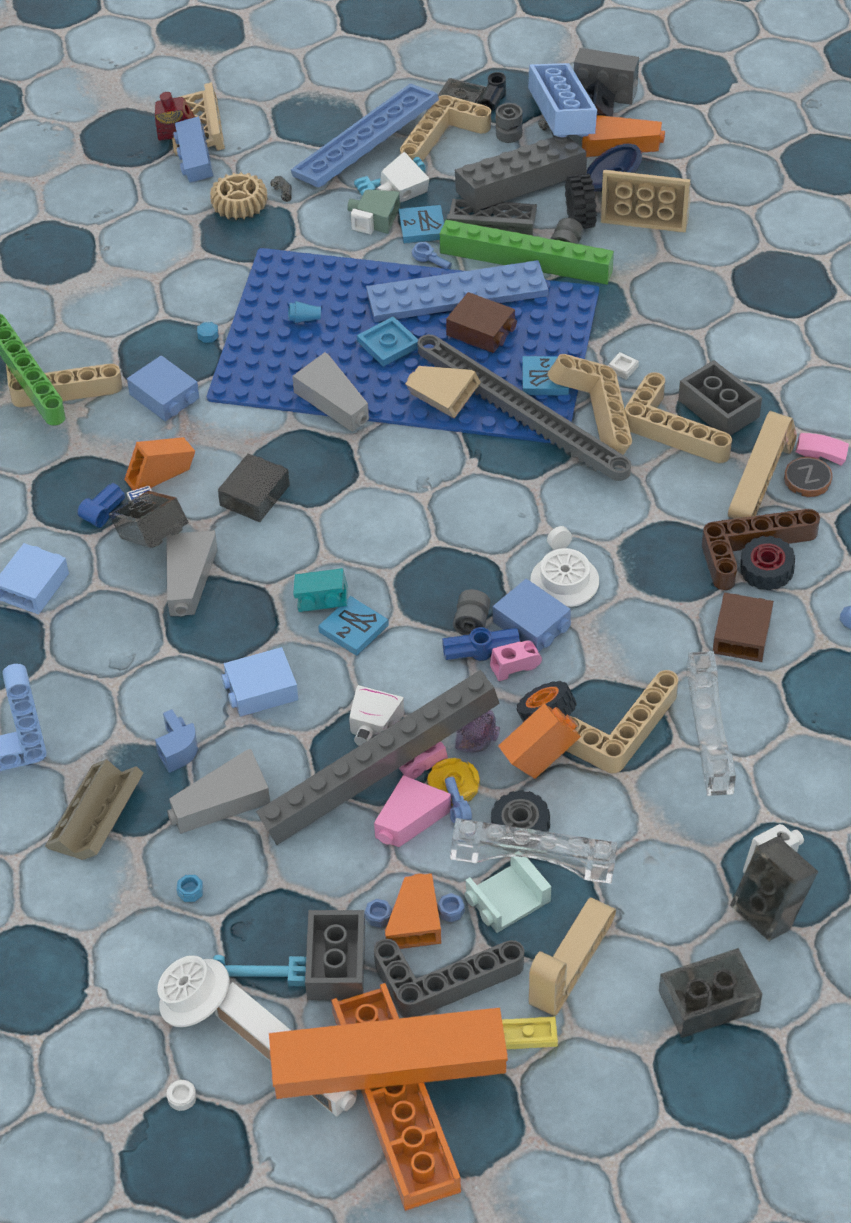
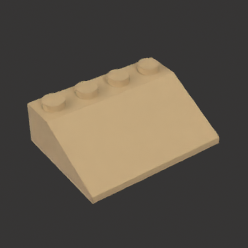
M603 170L601 223L686 233L690 209V179Z

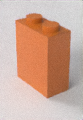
M544 703L501 742L498 747L512 765L536 779L581 736L575 730L578 727L569 715L565 716L557 707L552 709Z

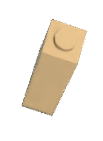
M418 366L415 372L409 375L406 386L415 397L455 418L481 382L473 370Z

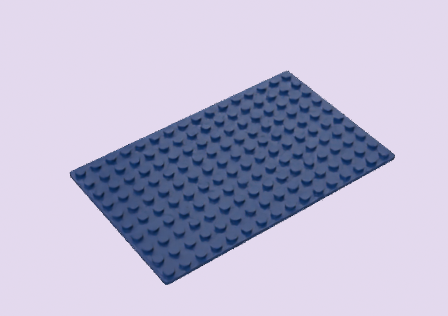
M268 248L258 249L207 393V400L209 402L328 416L294 393L293 375L326 352L368 403V421L551 443L549 438L545 440L543 434L538 435L535 429L531 431L529 425L524 426L521 420L517 422L515 416L510 417L508 412L503 413L501 407L497 409L494 403L489 404L487 398L483 400L481 394L476 395L475 392H473L455 418L450 417L412 395L406 386L409 375L415 372L418 366L435 367L434 364L419 355L418 349L383 367L357 342L358 334L383 322H374L366 286L463 272L462 270ZM545 280L548 287V296L500 303L515 309L517 325L515 330L507 335L504 344L499 346L494 353L447 336L446 318L452 311L397 320L417 339L428 334L437 336L523 391V356L558 357L560 354H567L585 359L599 295V287L589 284ZM297 301L321 307V319L299 323L289 321V303ZM427 344V345H424L423 347H424V348H433L434 345H432V344ZM569 388V395L529 396L572 422L579 390Z

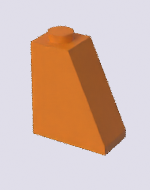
M184 437L136 442L124 480L132 490L145 486L152 488L188 471L194 458L195 450Z
M418 873L404 877L385 930V939L395 941L400 949L441 944V926L432 873Z

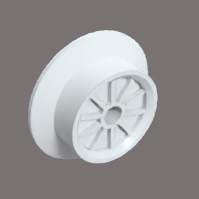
M561 548L549 552L534 567L531 573V582L567 607H575L586 603L596 594L599 587V575L596 568L581 552L574 549Z
M192 955L185 956L172 963L164 971L158 983L159 1008L163 1019L175 1027H188L209 1017L220 1006L229 988V974L225 966L219 961L202 959Z

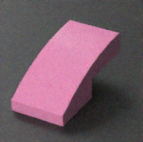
M800 433L795 452L805 457L819 459L821 456L842 466L846 461L849 444L825 435Z

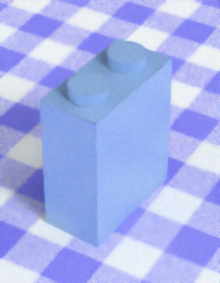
M23 543L0 573V601L39 615L69 575L66 558L60 554H53L42 550L40 547Z
M282 647L224 663L225 674L221 675L225 689H230L231 693H228L231 707L237 708L240 717L298 701L297 684Z

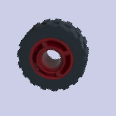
M761 536L760 538L752 539L741 552L740 572L743 575V579L752 587L755 586L761 590L779 589L781 586H785L793 578L795 570L793 548L787 542L782 541L780 538H774V536Z

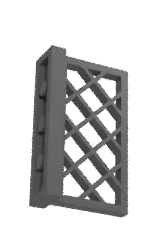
M453 199L447 220L533 236L537 204L501 202L486 207L483 211H476L464 199Z

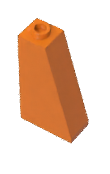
M597 115L595 134L583 136L582 148L586 151V157L600 156L605 151L621 144H634L639 147L642 153L659 151L660 143H664L665 131L662 130V122Z

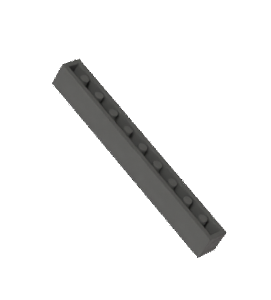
M481 670L477 671L257 810L256 812L275 844H280L499 705L495 688Z

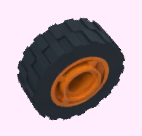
M552 681L542 684L525 694L519 700L520 702L517 703L516 709L524 722L544 703L552 709L557 707L565 716L571 715L577 703L566 682Z

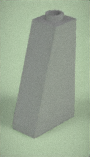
M326 352L293 375L294 393L350 431H355L369 420L368 403Z
M215 530L166 534L167 601L170 616L195 615L217 552Z
M248 749L169 798L171 809L167 810L171 825L176 824L180 834L270 803L269 788L252 750Z

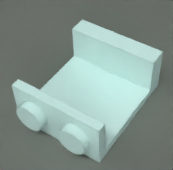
M518 849L511 853V866L478 885L475 884L471 877L466 879V892L464 895L467 902L479 910L483 922L487 926L491 925L498 933L551 902V885L525 854Z

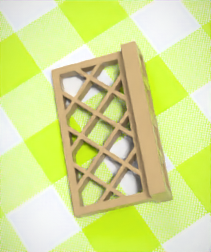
M211 82L204 84L205 90L180 97H184L189 107L193 108L192 112L195 117H198L196 114L199 111L204 112L199 118L201 123L205 124L203 127L205 137L209 138L206 140L207 147L216 146L217 151L225 149L218 100ZM202 99L198 104L194 103L195 100ZM172 138L174 153L176 156L178 155L177 148L179 144H176L175 138Z

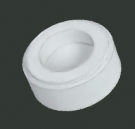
M564 526L554 528L547 537V543L553 550L566 548L572 540V534Z
M177 1080L167 1089V1100L173 1109L183 1111L194 1105L196 1091L191 1082Z

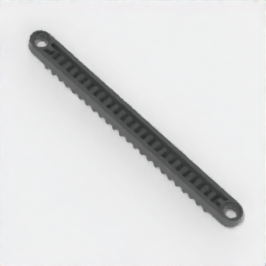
M428 334L418 339L419 355L434 364L435 367L473 370L481 382L474 392L476 395L481 394L483 400L487 398L489 404L494 403L497 409L501 407L503 413L508 412L510 417L515 416L517 422L521 420L524 426L529 425L531 431L535 429L538 435L543 434L545 440L549 438L551 444L557 443L559 449L563 447L565 453L571 452L573 458L577 456L581 463L585 461L586 466H592L595 472L599 470L616 481L629 478L631 474V461L621 453L437 336ZM427 344L434 345L433 348H424L423 346ZM619 465L623 466L625 469L622 471H617L613 467Z

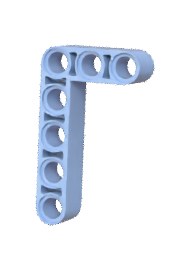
M11 664L3 670L4 684L16 732L0 735V771L40 762L47 754L27 669L22 664Z

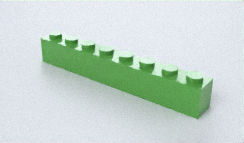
M445 220L440 232L441 254L500 265L538 260L543 273L608 285L613 272V250Z

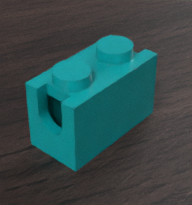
M343 568L295 574L293 595L295 599L298 598V612L347 606L348 584Z

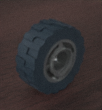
M511 791L509 794L501 796L494 803V808L491 810L493 835L496 836L499 844L501 843L503 847L510 848L513 851L518 849L528 851V849L536 848L549 835L550 812L547 803L542 800V797L535 795L531 791Z

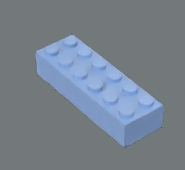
M530 64L528 89L553 134L558 137L595 134L597 109L570 64Z

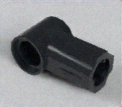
M494 72L488 76V84L478 101V104L489 107L491 111L495 110L500 99L506 96V77L503 73Z

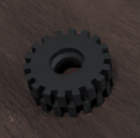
M588 173L567 176L565 179V202L568 218L578 221L583 229L594 228L597 222V204L595 202L596 195L591 175Z

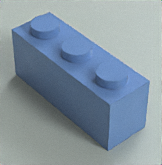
M199 116L176 122L177 131L173 132L176 144L180 145L177 148L179 159L183 160V163H180L182 175H187L189 183L213 177L205 132Z

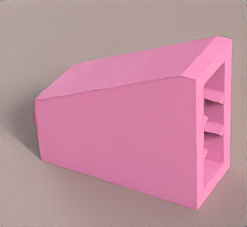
M403 775L374 822L375 838L387 845L402 846L450 812L451 794Z

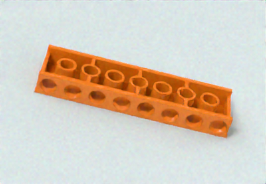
M386 983L380 984L379 989L341 1001H338L337 998L331 1000L332 1013L337 1025L399 1019ZM424 1082L361 1089L404 1210L407 1211L461 1193V1177Z
M500 1007L269 1033L273 1087H275L276 1099L506 1073V1061H508Z

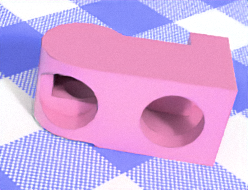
M532 641L516 642L493 648L490 667L498 681L508 679L509 674L535 669L540 665L542 657Z
M440 741L399 767L404 776L416 779L436 763L448 759L446 747Z

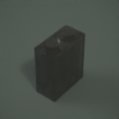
M248 453L219 487L218 497L220 506L261 522L290 486L288 469Z

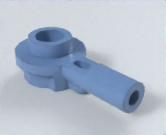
M419 242L412 249V256L417 261H430L444 269H450L452 266L451 262L437 256V253L433 252L434 248L426 242Z
M449 777L445 779L448 793L451 794L453 807L450 809V818L452 823H455L458 828H464L466 824L471 823V808L467 800L464 801L463 796H460L455 778Z

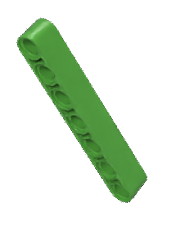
M0 314L1 358L45 422L52 426L62 424L66 416L61 396L5 316Z

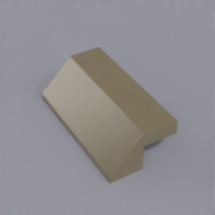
M107 759L93 764L45 847L81 860L96 856L142 777L143 772L136 766L121 772Z

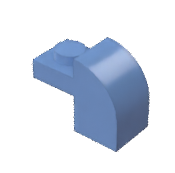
M172 709L163 713L165 728L168 734L155 739L158 756L169 773L190 763L198 749L194 724L186 725L183 718H177Z

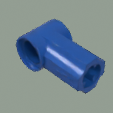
M114 483L109 484L95 498H86L82 501L78 508V516L98 528L102 527L109 519L110 512L125 499V494L118 485Z

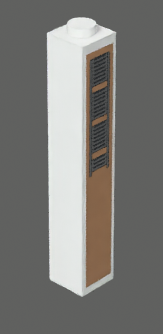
M233 982L229 985L224 1000L214 1011L220 1020L270 1062L269 1033L291 1031ZM356 1090L311 1095L336 1117L343 1111H348L354 1105L357 1098Z

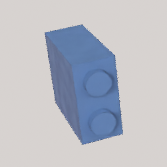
M162 355L127 378L129 395L164 421L177 415L181 410L199 399L197 381Z
M527 578L493 606V623L503 630L517 628L520 642L532 641L538 652L544 647H549L553 640L559 634L565 633L571 625V609Z

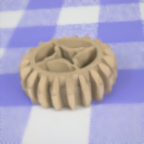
M242 171L240 174L233 172L232 175L225 174L224 178H218V182L213 183L210 191V200L215 212H218L220 216L226 215L227 219L234 217L235 220L238 218L245 220L247 216L253 217V214H259L260 210L264 209V205L267 203V189L262 179H258L257 175L251 176L250 173L243 174Z

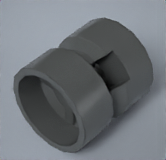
M505 103L496 109V137L504 143H513L522 138L523 111L519 105Z
M563 218L559 220L551 239L578 244L583 236L584 229L575 219Z
M470 589L461 592L459 595L457 612L453 620V627L459 634L470 635L476 628H485L490 608V599L484 592Z

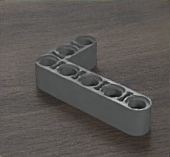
M382 939L374 946V962L382 982L386 983L391 999L399 1014L404 1018L425 1015L519 975L524 969V948L517 941H506L416 979L397 943L391 939ZM509 957H514V958H516V959L510 960V959H507V958H509ZM398 977L403 978L402 980H394V978ZM464 978L466 980L458 981L457 979ZM432 989H440V991H437V992H434V991H431V990H432ZM409 999L415 1000L414 1002H406Z

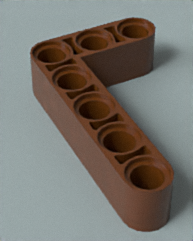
M802 509L707 523L703 528L702 549L715 587L720 590H730L734 587L737 563L733 551L744 549L745 545L754 538L774 536V538H780L788 544L814 540L819 530V513L813 509Z

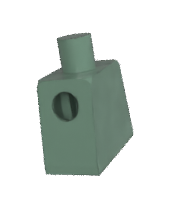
M367 189L364 191L361 200L349 199L347 210L352 212L353 209L373 213L374 230L389 234L400 209V192Z

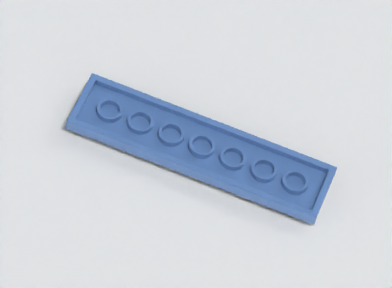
M410 83L292 168V176L318 188L325 185L327 181L340 174L360 157L372 151L375 146L387 140L396 131L401 130L408 122L416 119L419 114L431 108L433 104L439 101L437 93Z
M538 260L366 286L374 322L385 321L391 317L400 319L453 311L467 292L497 303L548 296V287Z

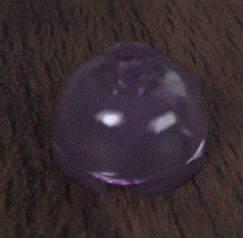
M489 710L456 732L455 749L466 753H478L488 748L491 741L496 742L500 727L496 726L494 712Z

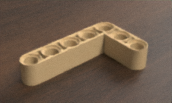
M439 96V101L427 110L400 147V155L405 152L412 160L415 157H420L423 162L449 125L481 134L489 132L491 130V109L487 106L452 96Z
M560 354L548 371L549 379L558 385L590 393L600 441L624 455L632 444V438L616 372L604 364L567 354Z
M102 364L44 373L61 396L62 401L115 394L121 391L123 386L120 368L116 364ZM6 365L8 387L13 405L16 407L34 406Z
M657 372L647 374L625 407L630 432L716 463L727 462L731 454V436L726 432L658 409L664 398L665 377Z
M769 411L730 504L728 517L735 519L757 515L781 453L791 454L794 448L797 433L793 418L773 411Z
M663 670L657 673L610 735L570 716L578 727L575 730L581 737L566 751L606 772H620L676 700L678 690L677 674L670 670Z
M590 897L554 956L552 957L541 951L536 955L529 972V1005L552 1016H556L613 923L616 915L615 908Z

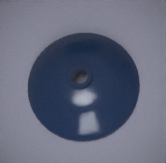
M621 144L598 156L590 164L586 173L591 175L594 191L602 192L603 170L636 173L642 161V152L634 144Z

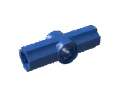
M479 627L474 629L470 635L442 638L443 654L446 660L473 657L476 660L484 661L491 657L493 648L520 642L517 628L490 631L487 628Z

